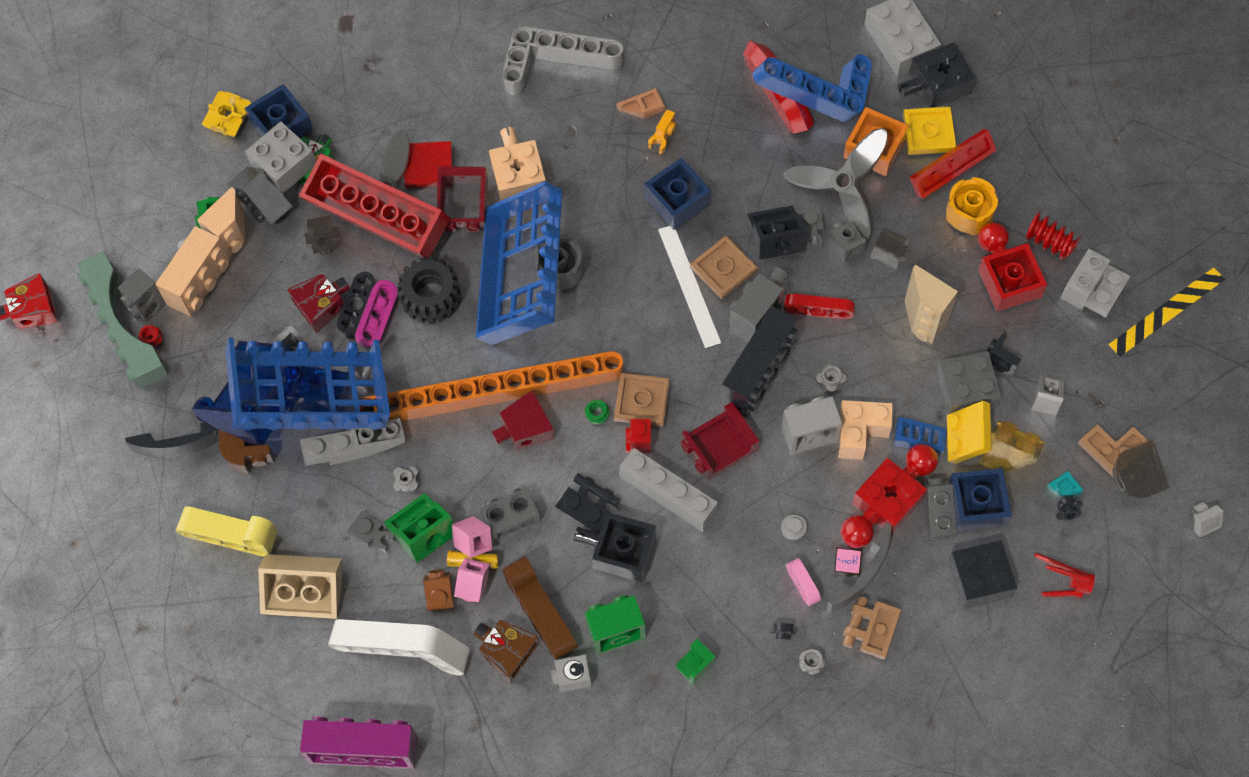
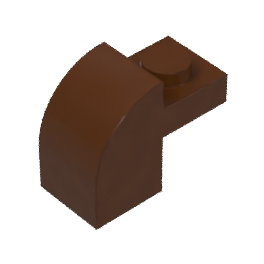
M243 429L219 430L220 452L228 466L235 472L249 474V465L262 467L267 465V463H274V453L269 444L249 446V437Z

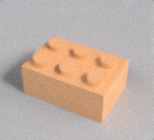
M195 226L155 284L167 306L190 317L201 308L203 299L208 292L213 290L217 278L229 265L230 259L221 239Z

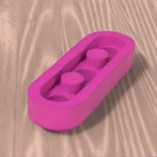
M380 280L372 288L355 332L357 343L364 348H371L374 339H379L380 341L397 297V288L389 280ZM380 291H384L386 297H382ZM372 312H376L378 318H374ZM363 334H369L370 340L365 339Z

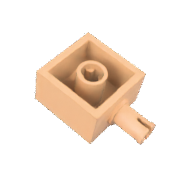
M508 127L510 136H508L506 128L500 131L504 147L489 150L500 201L546 181L535 140L518 143L516 131L513 127Z

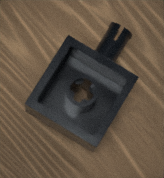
M953 42L914 57L910 68V75L913 79L898 83L897 88L899 94L902 93L900 95L902 98L920 91L928 107L935 108L971 94L976 78L957 45Z
M607 512L599 533L577 526V533L574 534L573 542L595 548L592 557L593 569L638 582L643 581L657 536L656 525ZM624 545L629 546V548H626L625 550L620 549L623 548Z

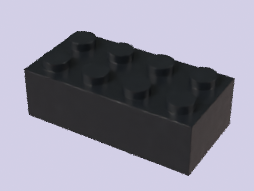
M773 306L770 307L722 383L721 405L725 406L733 402L737 410L745 418H747L750 411H756L761 401L759 398L761 393L769 390L773 382L771 377L775 371L778 373L781 371L785 363L784 356L787 352L791 353L797 344L796 337L799 330L796 328L798 319Z

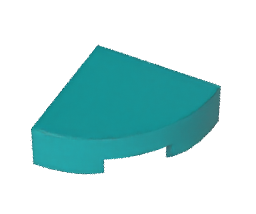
M1069 471L1047 485V488L1052 493L1061 497H1076L1084 492L1083 488Z

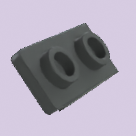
M932 476L928 478L929 481H921L922 486L927 489L930 535L932 537L955 535L956 521L953 485L947 479H944L943 476Z

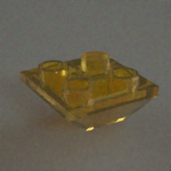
M998 421L991 435V451L982 454L978 463L991 469L1003 468L1004 473L1034 464L1041 453L1045 441L1041 440L1037 434L1025 433L1019 430L1016 425L1010 422Z

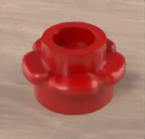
M146 325L139 331L138 340L152 346H158L162 341V331L153 325Z

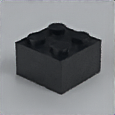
M1002 540L951 552L948 564L962 609L1013 598L1018 588Z

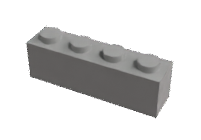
M635 448L632 449L619 467L622 480L702 532L717 513V501Z

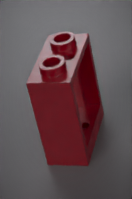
M438 166L436 208L444 213L446 208V183H480L479 219L450 218L444 231L453 232L457 228L466 229L469 232H478L480 229H484L488 190V172L486 167Z

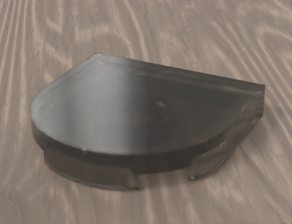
M1153 440L1128 448L1118 455L1112 475L1115 485L1121 492L1132 498H1145L1170 488Z

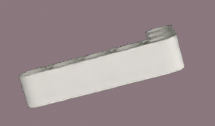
M341 619L335 620L328 644L330 648L343 652L420 657L442 671L454 675H464L470 652L469 647L433 626Z

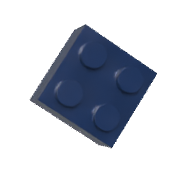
M284 84L244 108L249 122L261 138L280 122L286 125L299 139L314 130L309 115Z
M681 157L644 183V198L668 225L675 230L711 204V189Z
M1003 468L951 474L949 482L953 485L956 532L1007 527L1012 515Z

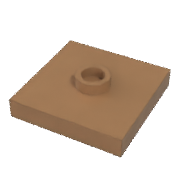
M724 236L690 263V268L721 300L758 272V267L727 236Z
M620 373L614 421L631 423V419H651V426L663 427L670 378Z

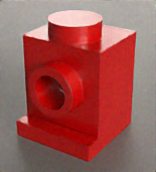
M631 419V425L626 427L625 431L626 453H630L633 448L641 453H651V419Z

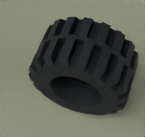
M423 257L420 258V262L415 260L410 262L411 267L406 266L403 269L404 274L399 275L400 283H397L399 297L404 311L409 313L410 318L413 320L417 317L420 323H424L425 320L428 321V324H434V320H438L440 323L444 321L443 317L450 318L452 310L456 311L458 309V303L461 301L458 277L456 272L453 271V267L450 264L446 265L444 260L436 261V257H430V260H426ZM427 284H437L442 287L441 291L432 297L417 295L419 289Z

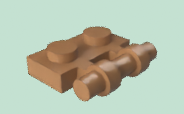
M860 596L856 605L852 606L850 612L852 617L849 626H846L843 632L845 638L842 645L852 648L855 640L862 641L860 652L885 660L901 609L876 601L874 610L866 608L868 599ZM864 618L870 620L866 631L859 629Z

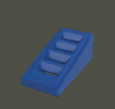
M898 417L893 446L911 448L917 444H926L931 446L936 453H944L947 429ZM904 429L909 430L908 437L903 436ZM914 431L919 432L918 440L913 439ZM924 432L928 433L927 442L923 441ZM934 434H938L937 445L932 444Z

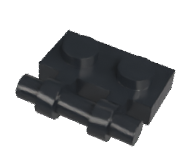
M578 473L573 482L580 486L579 490L575 491L568 487L555 505V510L583 528L599 533L602 529L606 513L609 512L604 508L608 503L616 508L621 499L613 495L614 492L612 490L604 489L595 484L594 479L589 476L584 477ZM588 492L599 497L597 503L586 497Z

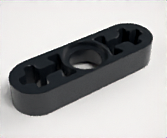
M360 272L354 277L339 315L337 328L340 335L344 338L350 339L355 337V332L371 290L376 284L374 276L369 272ZM366 280H368L369 285L364 286L363 295L361 294L362 288L360 283H364ZM355 300L363 302L362 308L358 310L351 309L350 305ZM350 315H351V316H353V318H352L353 327H349L348 330H345L344 325H348V324H349V322H350V320H351V318H350Z

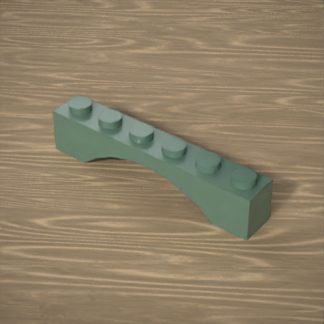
M102 251L77 263L81 271L77 275L84 287L89 286L91 291L87 292V295L93 306L98 304L100 310L96 311L102 324H108L110 329L106 330V333L112 344L117 342L119 349L116 350V353L122 363L127 362L129 368L125 370L131 382L137 381L139 386L143 388L167 376L168 374L153 346L131 336L120 325L115 305L119 278L105 252Z

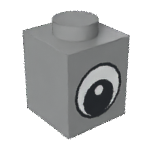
M586 655L554 661L556 669L551 670L553 685H559L560 693L591 687Z

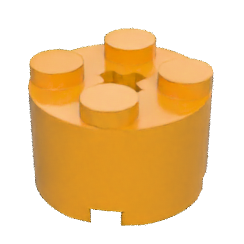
M981 178L958 181L952 187L946 206V220L961 232L977 235L983 225L993 220L998 205V198L994 187Z

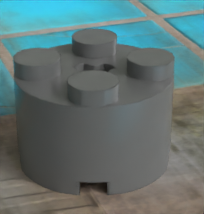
M560 234L557 290H566L577 286L582 277L583 259L578 243L576 244L571 237ZM546 242L537 245L534 250L533 258L538 280H541L538 276V271L543 269L545 264V258L540 255L539 249L546 246Z

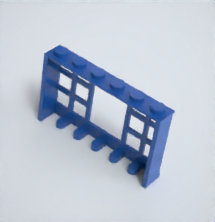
M544 181L486 207L476 325L477 339L495 346L497 343L555 322L562 189ZM544 203L542 209L547 214L538 218L539 204ZM533 208L532 221L522 225L523 212ZM517 215L516 228L507 232L508 218ZM547 221V224L541 226V232L544 236L537 238V225ZM531 228L530 242L521 245L522 232ZM516 235L515 248L505 252L506 239ZM546 242V246L539 249L540 255L545 258L544 268L538 271V276L541 280L502 295L505 259ZM543 286V290L536 294L538 302L532 304L533 289ZM527 292L526 306L516 310L517 296ZM511 299L510 313L501 316L502 302ZM542 307L541 312L538 310L532 311L534 309Z
M228 337L225 356L233 429L251 430L253 428H267L277 430L279 428H293L302 430L305 428H319L327 430L330 428H344L352 430L355 428H370L376 430L385 428L390 416L379 339L373 340L370 352H358L356 342L348 343L345 352H333L332 342L323 343L321 352L309 351L308 343L305 341L298 343L296 351H284L283 342L281 341L274 342L271 351H258V343L256 341H249L246 351H235L234 337ZM237 366H251L252 379H238ZM257 366H275L276 379H258ZM281 366H324L331 412H286ZM330 366L348 367L350 380H332ZM354 367H371L373 380H356ZM239 386H253L254 399H240ZM259 386H277L279 400L260 399ZM333 386H351L353 400H335ZM357 386H374L376 400H358ZM241 406H255L256 412H241ZM261 406H279L280 412H262ZM336 406H354V412H336ZM359 406H377L378 412H360Z

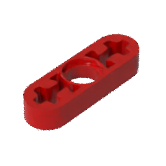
M788 294L784 297L783 310L797 315L851 319L854 317L855 303L849 299Z

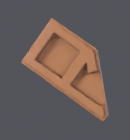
M654 88L617 103V109L645 119L665 111V105L657 89Z

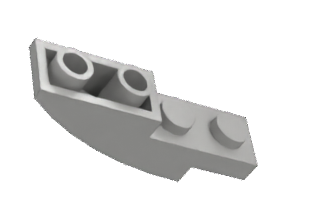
M400 418L388 420L385 428L376 430L355 428L350 431L300 439V446L305 466L329 462L330 466L383 452L404 443L405 437Z

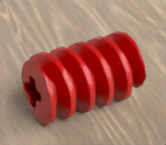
M1038 212L1027 230L1026 239L1030 241L1035 237V245L1038 246L1044 242L1043 250L1046 251L1052 247L1051 254L1054 256L1060 252L1059 259L1061 261L1065 260L1073 253L1082 236L1073 240L1074 231L1065 235V226L1057 230V221L1048 225L1049 216L1040 220L1041 212Z

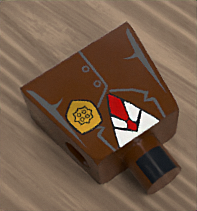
M503 620L498 621L493 629L481 622L473 633V636L483 642L479 648L481 656L510 684L540 644L538 636Z

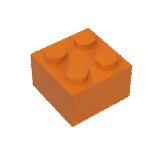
M865 107L845 144L843 158L847 159L858 143L869 133L879 128L885 129L889 135L888 143L872 171L887 176L906 140L909 125Z

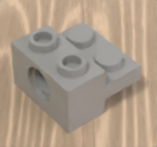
M1088 249L1066 284L1061 299L1081 310L1085 306L1106 318L1129 281L1130 276L1109 265L1110 259ZM1101 280V283L1099 284L1098 288L1096 289V291H1094L1093 289L1095 285L1098 284Z

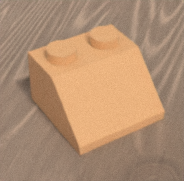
M231 187L198 219L203 230L221 239L228 257L233 253H237L245 242V212L235 189Z

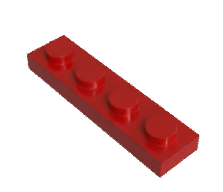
M982 129L910 176L909 178L917 197L925 198L995 152L996 147L989 130Z

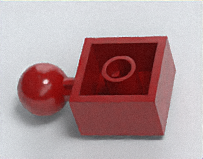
M997 222L983 225L978 232V243L984 251L992 253V255L982 257L978 271L996 311L998 312L1042 298L1047 283L1028 243L1007 250L1006 246L1009 241L1007 229Z

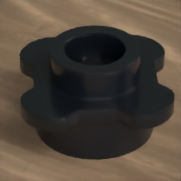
M1073 497L1060 500L1057 503L1059 513L1056 514V518L1058 520H1073L1082 514L1080 508L1083 506L1082 502L1077 501Z

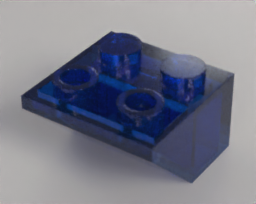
M301 366L288 396L289 412H331L325 369ZM331 370L332 380L350 379L349 372ZM333 386L335 400H346L348 386ZM336 406V412L345 411V406Z

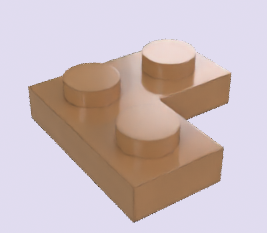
M1098 424L1078 442L1114 479L1152 445L1134 427L1115 442Z

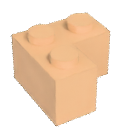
M842 400L839 412L842 426L838 441V458L863 460L866 450V437L889 438L892 428V403Z

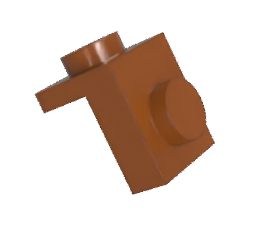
M442 569L429 571V575H425L423 580L427 611L453 608L450 572H444Z

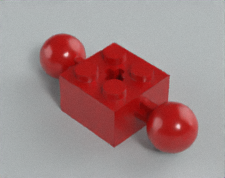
M917 444L911 447L906 454L907 466L903 470L889 458H886L855 492L852 504L861 510L863 514L861 516H851L843 522L841 537L845 544L852 548H862L868 545L873 538V525L875 523L881 528L886 523H889L892 536L924 500L927 489L915 479L917 476L931 474L938 465V455L931 446Z

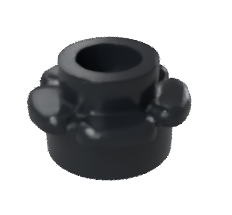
M773 623V631H770L771 634H775V639L791 640V635L796 634V632H793L794 624Z

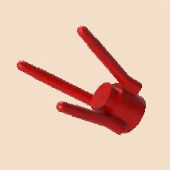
M1039 553L1034 554L1035 558L1049 563L1046 565V569L1070 577L1069 587L1074 588V590L1042 592L1041 595L1043 597L1074 596L1082 598L1083 593L1091 594L1095 582L1094 574L1076 569Z

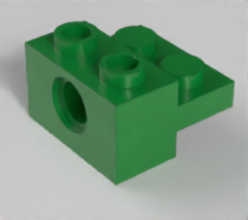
M423 493L384 521L386 528L394 535L402 548L416 563L453 538L452 524L454 523L451 516L437 501L434 503L426 493Z

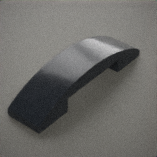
M224 418L200 423V433L155 441L152 435L147 433L126 437L125 442L131 451L152 457H175L191 454L219 441V430H227L230 427Z

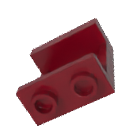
M730 402L723 407V413L689 433L686 430L681 432L680 446L686 455L690 454L695 460L693 464L700 475L704 474L710 480L758 451L760 441L733 402Z

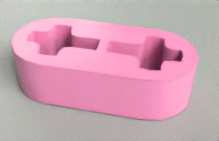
M797 558L787 563V571L807 606L821 601L820 594L801 560Z

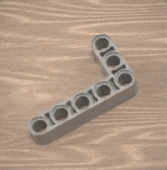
M520 26L513 31L502 72L504 89L511 95H518L524 90L532 58L609 70L619 69L623 65V46L619 41Z

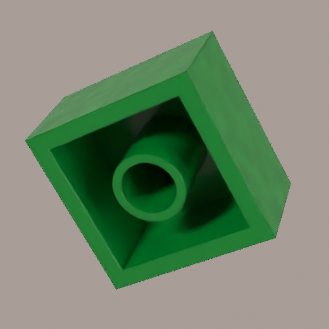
M628 595L619 596L613 600V603L607 605L596 604L588 609L589 611L584 612L586 627L596 656L646 639L645 623L635 595L628 597Z

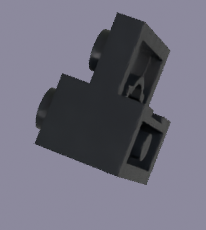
M793 205L747 214V223L753 235V245L759 260L806 251L807 229L801 215L796 214Z

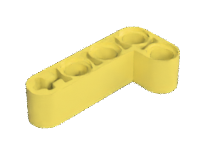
M184 507L176 528V532L184 537L263 557L265 554H271L278 534L274 524L262 517L251 516L250 521L194 507Z

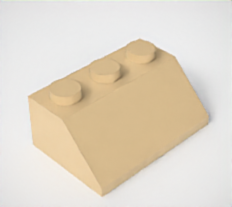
M915 265L905 297L911 332L919 340L933 344L949 322L958 291Z
M265 554L258 568L260 614L337 619L342 589V558Z

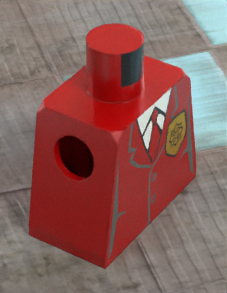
M40 273L4 291L7 304L0 306V321L12 318L19 329L58 322L48 285Z

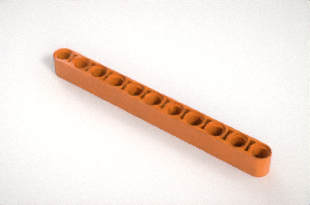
M609 351L387 393L389 406L398 405V408L390 411L388 420L400 418V421L518 400L530 391H533L535 396L617 381L620 379V373H624L623 358L619 353ZM609 364L618 365L615 369L607 368ZM586 368H591L594 370L590 374L582 372ZM561 373L569 374L567 378L558 377ZM538 377L545 378L541 383L534 382ZM513 382L521 383L518 387H510V384ZM490 386L496 387V390L493 392L485 391ZM465 391L472 392V394L467 397L461 396V394ZM374 395L360 400H376V397ZM439 396H447V399L444 401L436 400ZM416 400L423 401L422 404L418 406L412 405V403ZM359 406L360 412H365L368 409L378 412L377 406Z

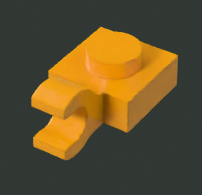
M666 110L656 127L655 134L648 141L649 149L658 143L661 145L659 153L663 154L665 152L666 140L668 136H673L677 128L674 112Z

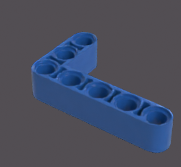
M858 54L843 67L840 83L837 86L770 57L765 59L753 71V79L756 84L839 121L849 122L864 108L872 63L867 56Z

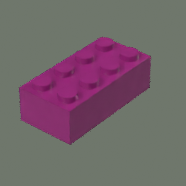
M320 716L312 717L311 720H303L300 753L309 764L415 769L418 737L412 726L408 725L406 721L394 720L392 724H381L380 720L366 719L365 723L354 722L355 720L351 718H339L338 721H328V718Z

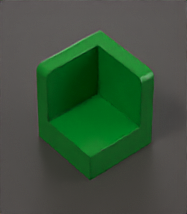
M696 639L689 645V652L676 664V669L694 685L715 664L716 656Z

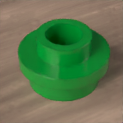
M593 400L585 407L586 419L593 424L604 423L609 417L610 410L604 401ZM600 410L602 413L599 416H595L593 412Z

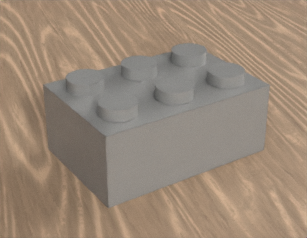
M888 0L866 11L864 25L897 77L910 72L914 57L941 47V43L913 0Z

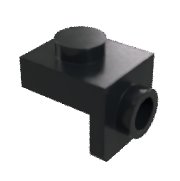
M1001 334L998 340L993 339L987 352L990 353L992 365L1003 374L1008 373L1013 376L1018 369L1021 358L1002 348L1006 335Z

